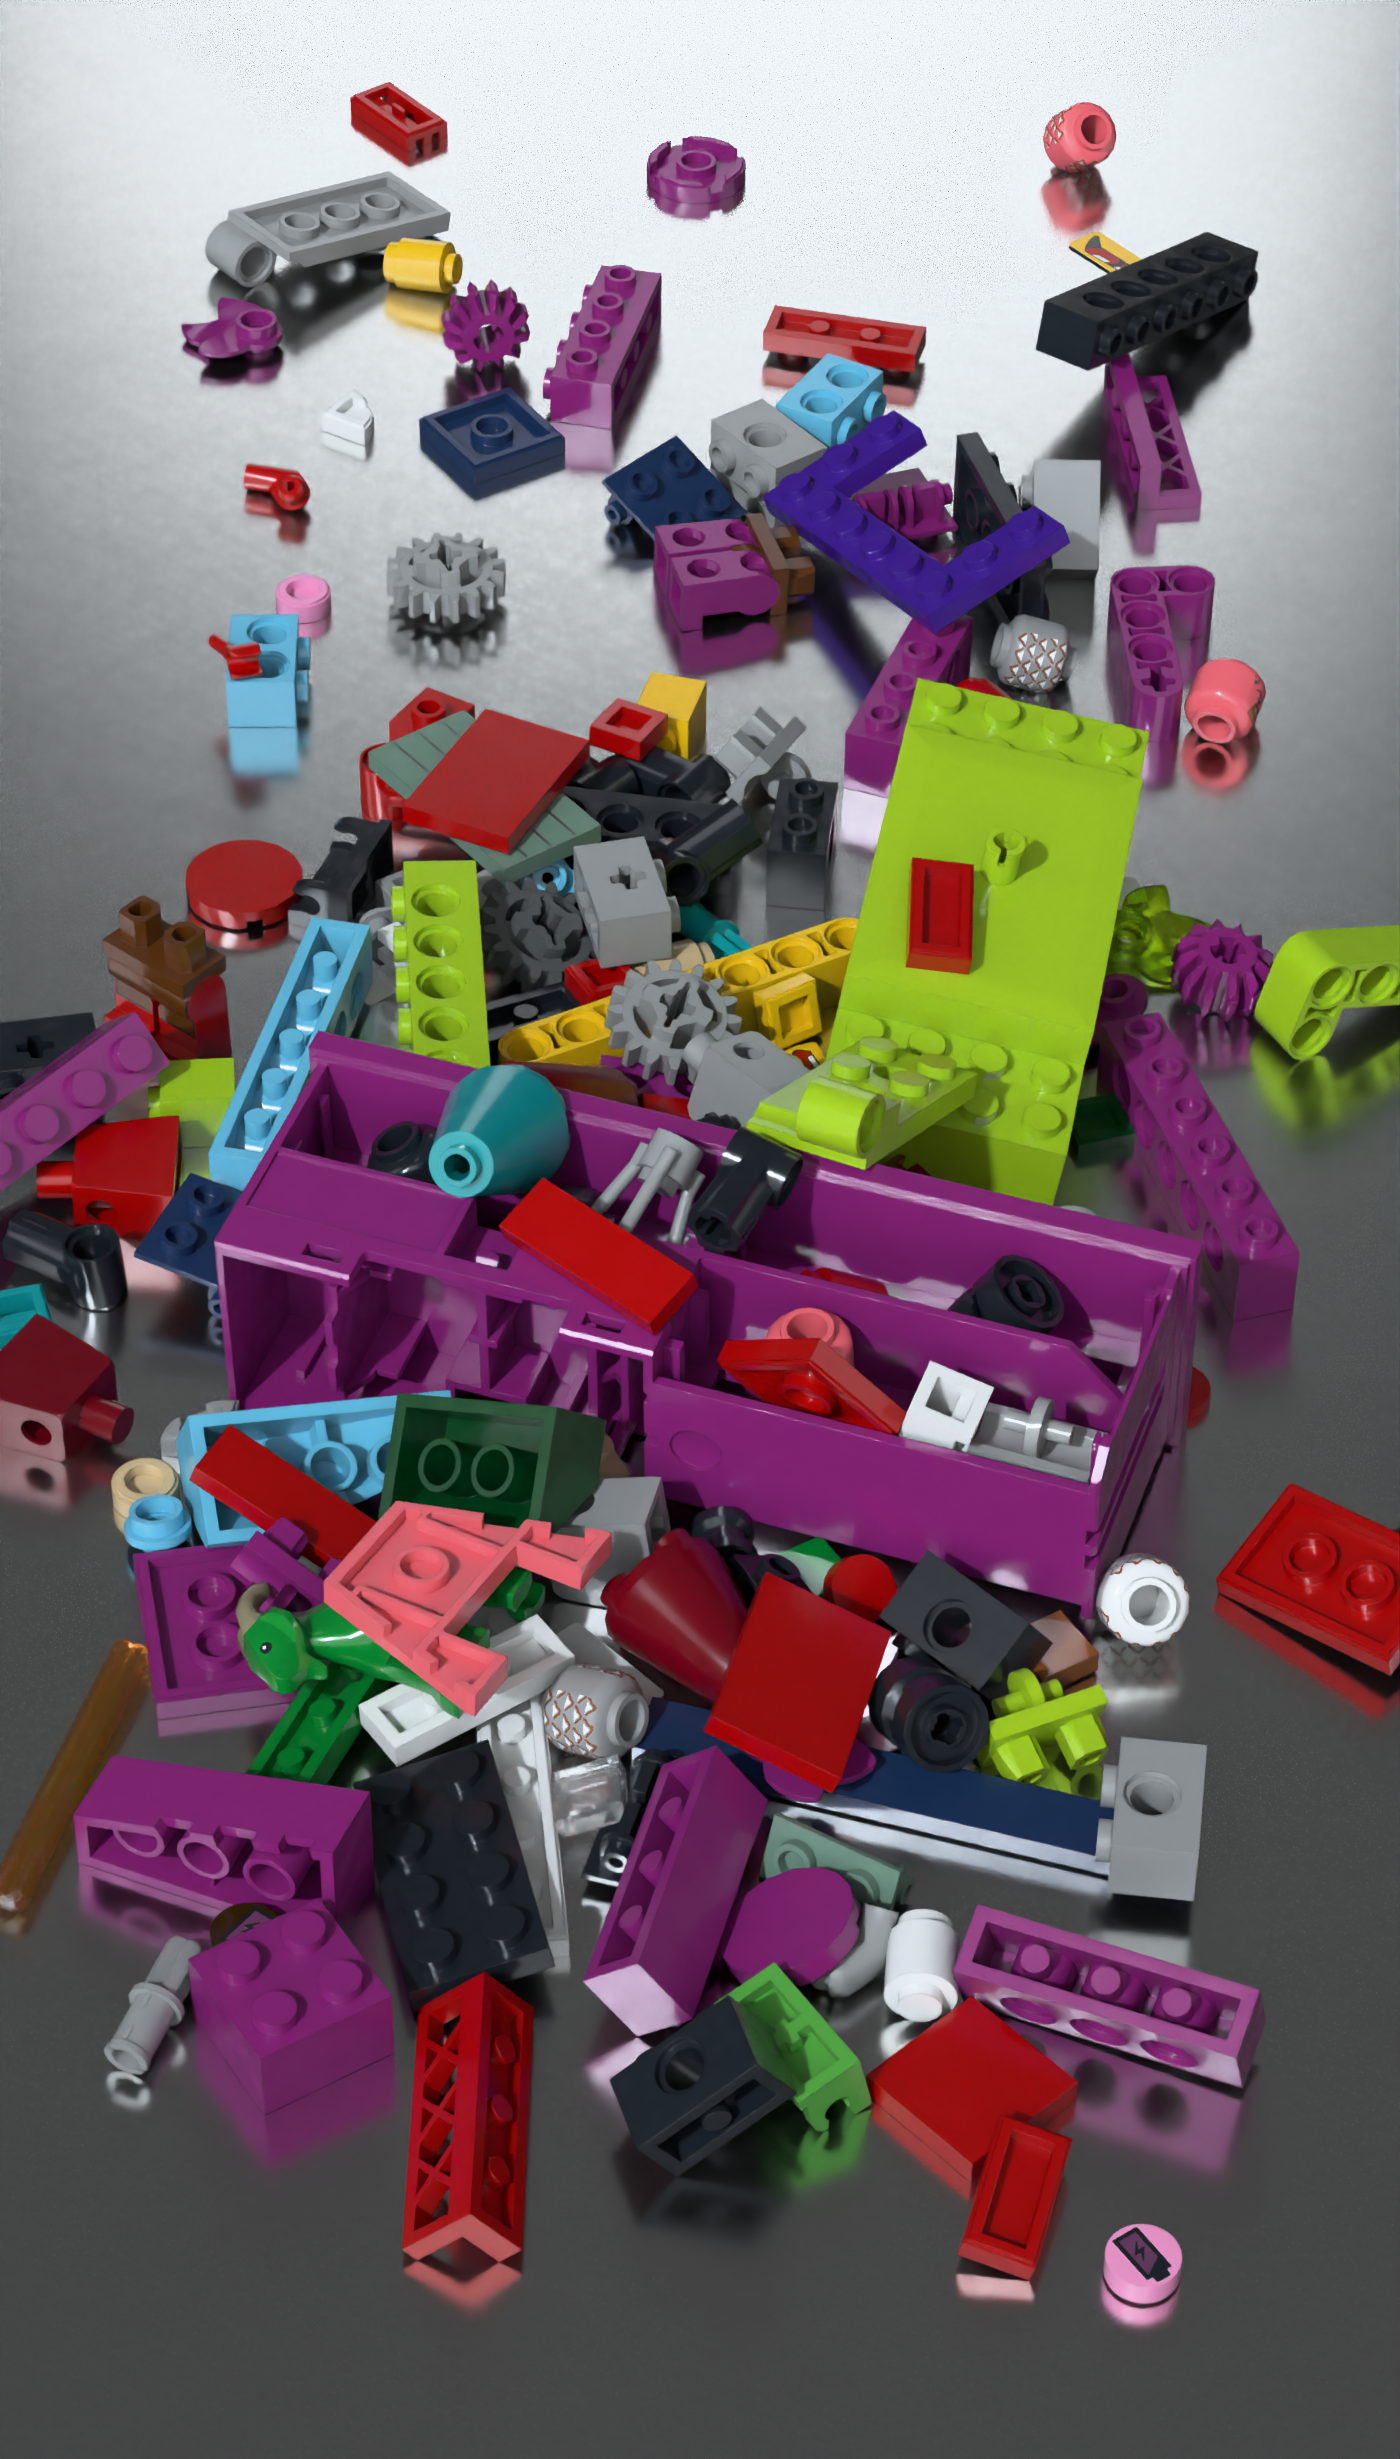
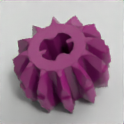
M491 279L484 290L478 291L477 287L469 282L467 286L468 295L465 297L452 293L450 299L451 309L443 310L441 321L443 328H445L442 334L444 344L449 350H454L455 358L459 361L460 365L473 359L474 367L481 372L487 362L494 361V365L502 370L504 365L503 357L508 355L520 358L522 351L520 343L529 341L530 330L526 323L529 318L527 307L523 302H518L516 292L512 290L511 286L499 292L497 284Z
M1217 918L1209 928L1195 923L1191 931L1187 933V936L1181 937L1180 942L1175 946L1171 958L1173 965L1170 973V987L1180 991L1181 1005H1198L1202 1018L1210 1011L1219 1013L1226 1022L1235 1012L1249 1017L1252 1010L1256 1007L1272 967L1273 953L1263 949L1262 935L1247 936L1244 934L1241 923L1234 929L1226 928Z

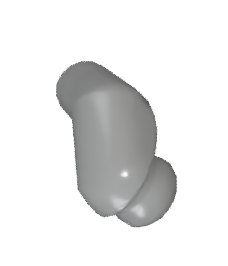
M864 1903L862 1916H860L858 1924L860 1933L854 1947L837 1967L815 1982H812L811 1985L821 1991L828 1990L832 1998H845L877 1978L885 1968L887 1944L891 1929L896 1926L899 1912Z

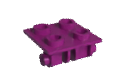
M919 468L884 474L849 497L907 540L927 539L937 534L958 530V525L945 507V505L952 504L953 502L950 484L948 482L940 483L938 479L927 481Z

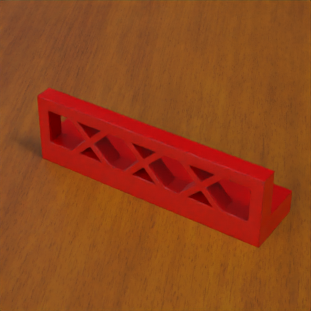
M485 1971L422 2005L418 2010L402 2250L417 2261L462 2237L498 2262L522 2251L534 2008ZM460 2016V2021L442 2047L444 2024ZM457 2067L456 2081L439 2105V2093ZM453 2128V2140L435 2166V2154ZM449 2189L448 2214L431 2222V2215Z

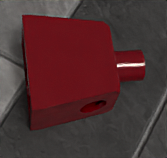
M35 1314L0 1351V1446L63 1462L70 1460L92 1435L116 1445L122 1443L127 1438L134 1423V1410L118 1402L115 1365L110 1357L47 1318Z

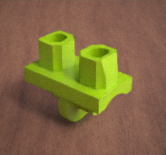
M1024 1667L1012 1671L1008 1675L1007 1680L1009 1694L995 1698L991 1702L997 1719L989 1721L990 1726L986 1743L976 1757L981 1769L995 1764L1003 1778L1030 1785H1036L1046 1779L1050 1767L1041 1748L1055 1743L1059 1744L1070 1770L1078 1771L1100 1763L1109 1750L1104 1727L1100 1720L1109 1702L1101 1685L1099 1684L1063 1696L1062 1686L1057 1679L1039 1683L1036 1676L1028 1668Z

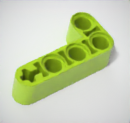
M1400 925L1305 930L1291 936L1281 946L1274 959L1254 1011L1256 1021L1292 1058L1303 1060L1316 1055L1327 1045L1343 1009L1400 1005Z

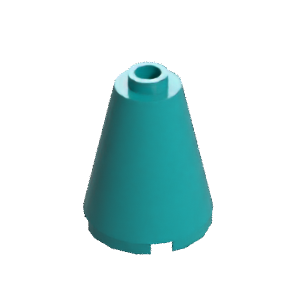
M494 1065L474 1070L457 1083L446 1100L429 1154V1170L433 1180L443 1191L456 1197L520 1194L531 1191L542 1178L549 1180L561 1168L571 1146V1132H568V1123L565 1112L568 1110L563 1096L545 1076L524 1065Z

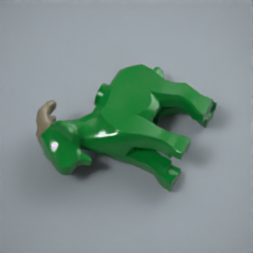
M514 1567L482 1606L506 1609L510 1617L520 1623L534 1616L543 1605L545 1585L532 1581L531 1572ZM265 1582L253 1584L239 1598L236 1608V1616L240 1625L237 1635L238 1646L251 1671L264 1680L273 1691L281 1695L292 1694L307 1680H326L329 1675V1669L320 1661L325 1660L347 1666L370 1677L398 1682L425 1692L435 1699L442 1710L458 1719L464 1713L458 1706L324 1602L302 1612L291 1613L290 1611L274 1607L262 1613L259 1611V1608L270 1594V1587ZM465 1624L456 1635L487 1649L490 1647L489 1629Z

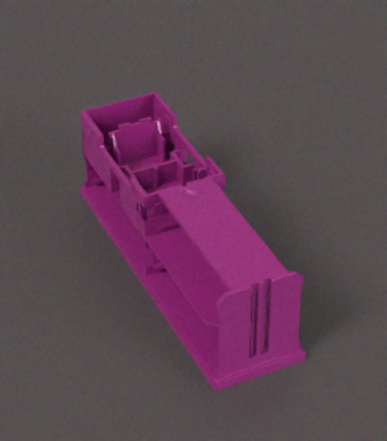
M318 1030L308 1047L311 1077L214 1240L229 1400H239L240 1410L398 1395V1393L413 1394L450 1390L452 1398L467 1399L469 1393L472 1392L511 1403L559 1407L607 1420L605 1433L608 1434L610 1428H614L610 1438L619 1458H621L632 1433L646 1436L647 1438L644 1442L645 1477H662L666 1500L670 1499L705 1509L717 1506L739 1508L747 1513L752 1521L919 1563L929 1550L962 1575L1081 1605V1617L1088 1619L1097 1618L1098 1612L1095 1602L1102 1573L1107 1566L1119 1558L1164 1444L1180 1447L1187 1429L1204 1242L876 1163L866 1170H862L784 1146L804 1157L799 1178L782 1207L778 1210L769 1207L737 1252L729 1250L716 1254L703 1248L698 1244L697 1237L688 1227L686 1228L682 1245L667 1242L681 1190L677 1189L673 1198L665 1197L657 1192L654 1194L631 1234L692 1272L699 1285L694 1293L654 1336L503 1237L499 1225L530 1191L511 1195L456 1197L446 1193L438 1185L366 1168L369 1155L372 1152V1143L380 1133L390 1126L402 1121H412L416 1124L424 1123L438 1128L449 1094L459 1081L478 1068ZM555 1087L563 1096L568 1110L565 1112L568 1123V1132H571V1146L561 1168L548 1181L593 1188L602 1194L630 1162L640 1142L649 1144L656 1130L661 1128L686 1139L704 1153L696 1170L706 1177L694 1198V1206L715 1178L724 1151L738 1130ZM639 1174L610 1208L604 1212L616 1215L615 1224L619 1225L643 1185L637 1179ZM1007 1255L1021 1256L1040 1266L1053 1279L1062 1295L1065 1307L1063 1319L1047 1335L946 1309L967 1289L973 1288V1284L1002 1256ZM825 1267L880 1281L886 1286L888 1296L801 1275L800 1273L804 1270L815 1272L818 1268ZM807 1307L827 1310L840 1317L851 1331L855 1369L906 1413L930 1360L994 1387L988 1401L991 1403L1031 1413L1033 1405L1039 1396L1053 1399L1055 1406L1053 1419L1098 1430L1092 1442L1089 1484L899 1437V1432L898 1434L891 1435L764 1403L720 1366V1363L717 1362L718 1356L726 1340L765 1339L769 1327L780 1316L793 1310ZM983 1413V1415H982V1417H981L980 1424H979V1426H978V1429H977L976 1434H975V1436H974L973 1439H975V1437H976V1435H977V1433H978V1431H979V1428H980V1425H981V1423H982V1419H983L984 1413ZM1099 1431L1106 1432V1433H1108V1434H1105V1433H1104V1434H1103V1437H1102V1436H1101V1432H1099ZM623 1462L630 1473L628 1477H641L627 1463Z

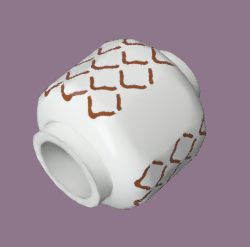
M1131 1553L1115 1559L1104 1569L1097 1588L1095 1606L1100 1620L1117 1638L1134 1646L1152 1647L1168 1641L1182 1628L1189 1613L1190 1596L1184 1579L1169 1563L1151 1554Z

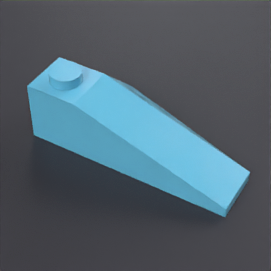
M450 1390L413 1393L418 1395L451 1397ZM397 1395L187 1416L175 1442L185 1505L205 1548L246 1545L256 1531H259L261 1534L265 1532V1530L189 1481L195 1466L229 1424L353 1506L382 1492Z

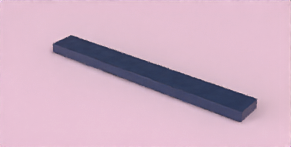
M652 1697L648 1707L649 1722L646 1733L635 1747H632V1762L636 1756L643 1754L647 1749L651 1748L665 1752L671 1762L717 1746L762 1794L799 1802L775 1791L766 1782L761 1762L753 1760L743 1750L703 1732L711 1710ZM867 1747L876 1758V1767L872 1772L853 1783L837 1785L832 1793L824 1790L823 1797L817 1803H803L1108 1875L1109 1863L1095 1862L1099 1818H1114V1808L1100 1807L1101 1801L962 1768L948 1773L930 1772L913 1762L906 1755Z

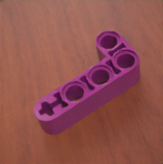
M1198 566L1129 567L1116 571L1111 576L1107 630L1127 721L1131 728L1150 732L1148 742L1159 743L1169 741L1179 733L1184 680L1174 640L1198 639L1207 635L1211 630L1215 578L1211 572Z

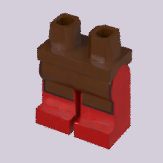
M146 895L137 897L120 909V928L102 939L103 954L108 956V972L114 977L116 1008L104 1015V1023L136 1011L168 1060L228 1057L232 1054L226 986L224 980L219 976L227 970L226 956L206 945L204 928L191 921H178L171 925L161 919L160 903Z

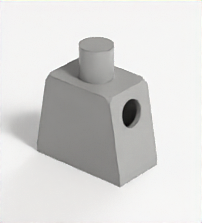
M748 1031L720 1041L709 1032L700 1033L688 1042L682 1055L684 1061L697 1073L687 1105L689 1116L692 1120L704 1118L705 1114L715 1112L718 1116L727 1114L733 1122L734 1129L739 1130L743 1126L746 1127L747 1121L757 1110L760 1101L810 1070L759 1032Z
M662 1477L598 1479L596 1489L555 1534L585 1538L586 1527L612 1533L611 1555L581 1591L551 1579L555 1594L562 1599L605 1607L600 1600L605 1585L616 1575L623 1572H631L644 1558L654 1552L658 1541L671 1531Z

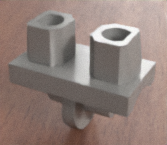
M760 706L713 758L736 779L725 793L739 803L757 782L761 780L764 790L776 800L780 778H811L809 767L804 760L793 753L786 752L807 729V726L794 716L783 728Z
M1039 1396L1033 1405L1031 1413L988 1402L979 1431L975 1439L971 1441L967 1454L1089 1484L1092 1442L1098 1430L1053 1419L1055 1406L1054 1400ZM1099 1431V1432H1101V1436H1102V1437H1103V1434H1104V1433H1105V1434H1108V1433H1106V1432Z

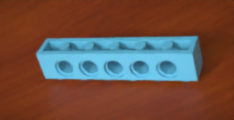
M317 917L311 918L208 1152L210 1180L243 1192L311 1077L308 1047L318 1030L350 1038L373 983L371 925Z

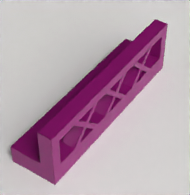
M1129 353L1106 363L1103 392L1137 511L1201 508V489L1167 376L1136 377ZM1142 395H1157V397L1151 402L1146 403L1143 401ZM1150 422L1163 427V429L1158 433L1152 431ZM1158 451L1172 457V459L1166 463L1161 461ZM1168 481L1183 489L1160 490V485Z

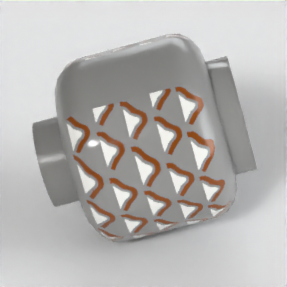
M1019 614L1009 624L1002 623L999 626L992 645L990 665L997 667L998 677L1004 684L1040 694H1048L1057 686L1060 679L1068 681L1071 678L1076 664L1077 648L1069 646V634L1065 626L1029 615Z
M588 1663L568 1666L556 1676L553 1683L545 1691L542 1699L541 1710L545 1729L553 1745L565 1752L604 1762L620 1759L632 1747H635L646 1733L649 1722L648 1703L634 1677L622 1671Z

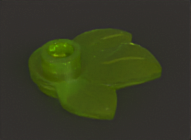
M1150 885L1137 888L1125 896L1121 910L1117 911L1108 961L1119 966H1134L1147 980L1160 985L1171 986L1170 973L1173 965L1171 958L1176 944L1180 942L1181 937L1187 936V933L1191 931L1195 923L1207 928L1211 924L1194 917L1169 911L1170 898L1165 885ZM1126 939L1131 941L1132 943H1126L1120 940Z

